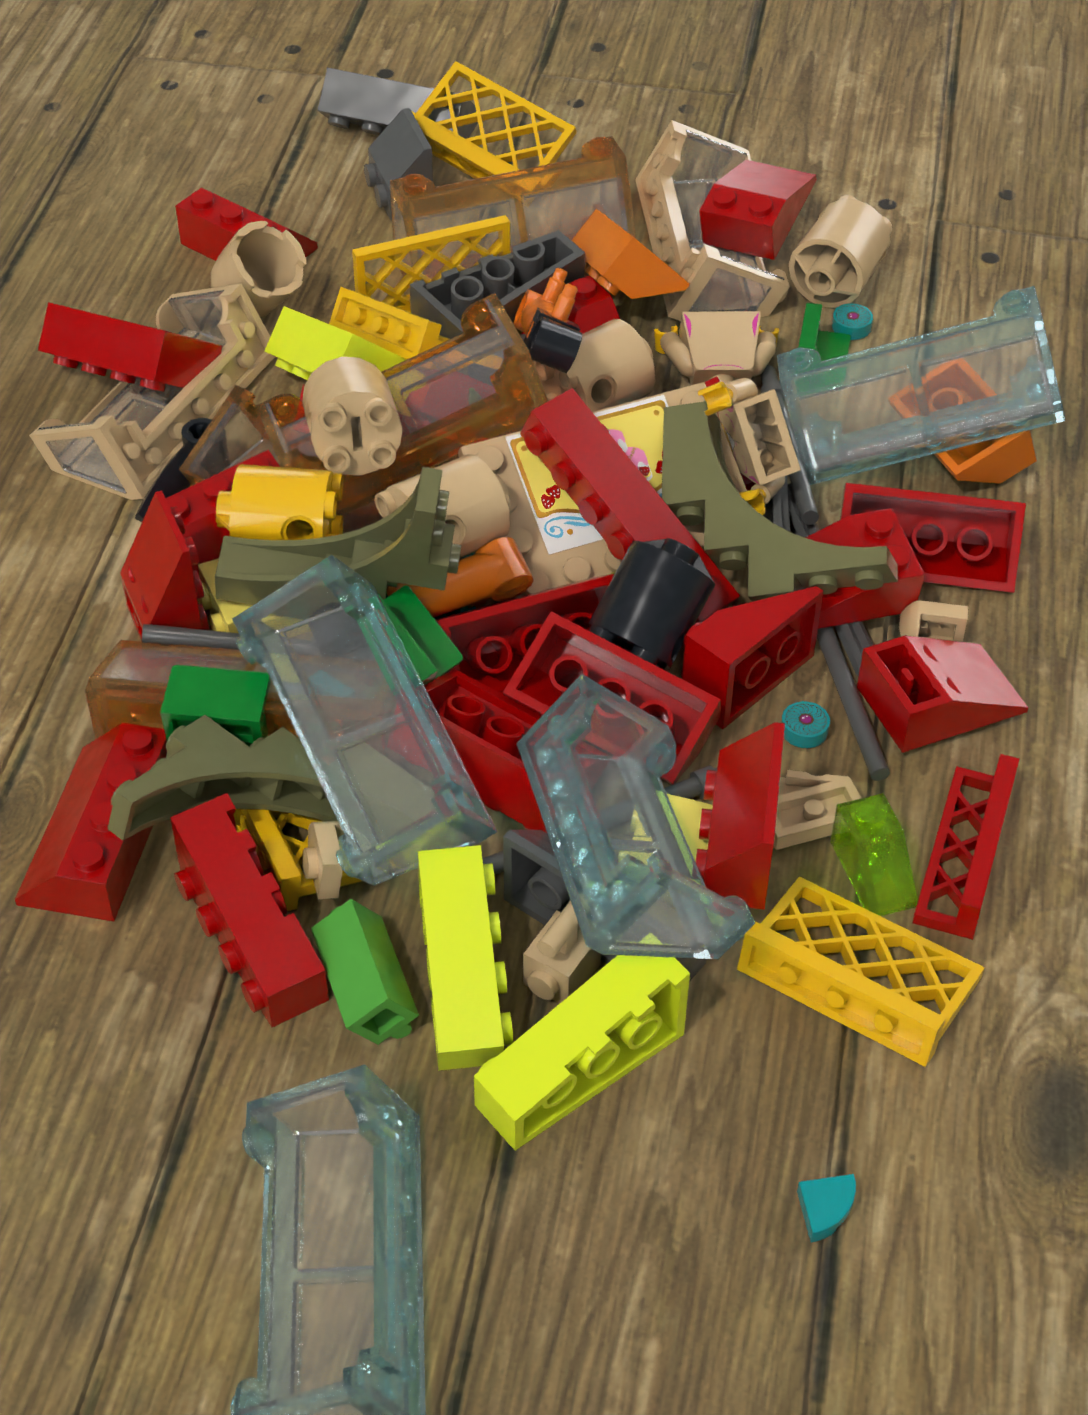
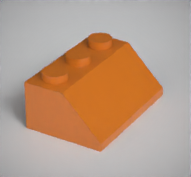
M597 208L571 240L585 252V272L614 296L621 290L629 298L637 299L685 291L690 285L689 282Z
M957 355L888 398L892 408L957 481L1001 484L1037 461L1030 429L960 355Z

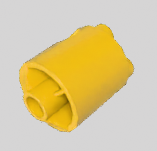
M240 464L234 475L232 491H220L216 504L217 527L226 528L231 537L261 540H303L343 534V515H336L337 501H341L343 496V474L333 473L330 470Z

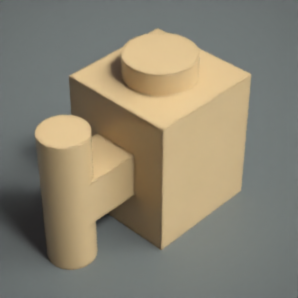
M572 898L562 912L556 910L523 953V985L529 987L535 995L542 999H552L561 1003L589 980L601 964L602 932L581 922L589 912V907L579 898Z

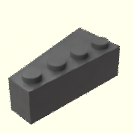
M560 230L513 246L512 253L503 256H493L491 254L478 259V265L460 272L456 267L441 273V279L427 284L423 279L411 283V313L441 324L442 327L439 335L479 351H484L516 330V328H513L514 318L527 289L543 295L550 277L553 276L555 269L558 267L566 270L568 273L564 281L565 284L583 278L585 252Z

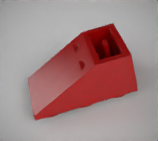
M162 490L155 492L120 572L126 606L141 642L143 624L209 630L204 607L202 604H198L197 599L204 598V591L198 572L192 569L193 565L199 564L194 541L191 536L183 537L182 534H185V527L179 508L177 506L169 507ZM142 643L151 666L205 651L202 648Z
M905 635L863 648L857 688L902 753L1028 712L1029 707L981 644Z

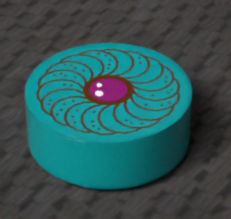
M853 303L843 304L834 310L832 329L836 333L849 334L851 336L850 340L864 338L871 332L873 314L865 306Z
M801 701L789 705L784 710L781 723H785L784 739L800 748L819 746L828 736L829 714L823 707L813 702Z

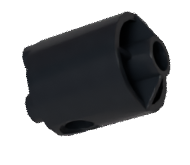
M670 538L645 542L633 541L588 623L589 631L663 670H670L684 644L686 633L695 624L716 584L699 554L688 546Z

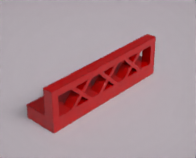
M1000 754L994 776L956 766L914 913L913 924L973 940L1020 758ZM961 785L990 792L989 798L971 805L960 792ZM968 820L979 835L961 842L950 827ZM947 842L949 847L944 848L945 843ZM958 857L969 872L950 879L940 866V863ZM935 879L939 883L936 886H934ZM964 888L963 894L960 892L959 889ZM948 895L959 909L958 915L954 917L928 910V904L932 900Z

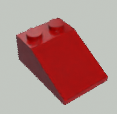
M744 160L714 183L699 210L703 244L775 260L817 180L816 175Z
M892 508L849 515L805 537L813 541L837 546H887L898 564V582L883 583L882 587L869 590L860 589L856 586L837 588V591L834 593L824 594L818 629L901 614L909 604L918 601L925 574Z
M814 586L717 610L706 620L695 623L688 630L684 638L685 651L681 677L686 682L721 699V716L716 723L721 729L726 728L814 656L823 598L822 589Z

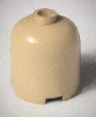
M266 221L251 222L238 230L218 256L211 270V288L242 283L260 318L267 316L301 286L303 282V267L306 265L305 254L295 237L287 230H284L282 233L274 227L267 226L268 222ZM220 294L214 295L216 300L221 304L219 298Z

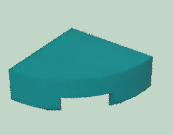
M854 1174L807 1180L798 1183L797 1194L810 1242H816L831 1236L849 1215L856 1193Z

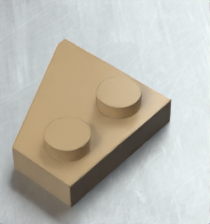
M787 770L786 778L780 777L774 837L775 849L779 850L868 826L870 812L851 778L830 774L814 776L807 772Z

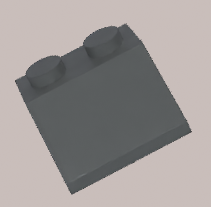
M405 108L398 113L368 148L369 164L364 165L366 183L368 187H374L377 205L379 208L384 207L390 221L434 213L432 148L411 109Z

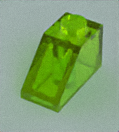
M884 793L837 804L830 843L863 908L879 916L915 908L918 899L904 830Z

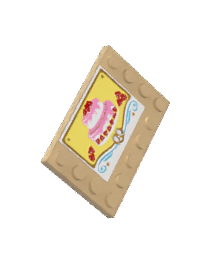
M705 382L593 411V414L661 498L664 407L704 402V397L702 395L698 396V391L706 388ZM720 423L721 443L730 476L738 492L747 491ZM521 431L460 447L458 452L459 458L467 454L478 456L487 463L494 474L502 478L510 496V527L506 537H511L515 540L534 580L525 592L514 598L596 576L615 575L622 561L611 554L606 541L593 525L583 519L579 507L568 493L556 485L548 468L538 456L529 451L524 438L520 435ZM705 520L698 525H684L704 550Z

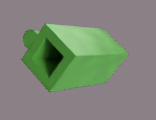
M349 899L311 927L345 1027L377 1045L390 1036L396 1039L406 1037L412 1031L410 1022L417 1018L419 1013L383 919L370 909L353 899Z

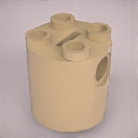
M851 195L841 196L837 201L830 203L820 213L818 220L807 231L792 252L789 261L790 278L798 292L810 302L822 304V307L837 308L843 304L852 303L860 295L874 274L878 263L887 254L891 243V222L878 213L871 205L863 203Z
M613 319L583 333L578 353L567 373L533 361L534 370L540 378L545 393L542 397V404L573 388L593 412L641 399L653 391L655 384L654 360L649 344L630 324L621 319Z
M339 357L329 360L314 370L304 386L302 404L315 453L323 462L324 467L333 473L361 476L392 465L401 443L402 426L386 377L374 364L356 357Z
M467 454L433 468L443 470L440 490L450 491L445 523L455 525L452 543L462 545L460 558L476 552L480 547L494 539L508 535L510 527L509 492L502 478L494 474L486 462L476 455ZM421 474L389 486L385 491L375 495L376 507L383 518L404 504L413 493Z

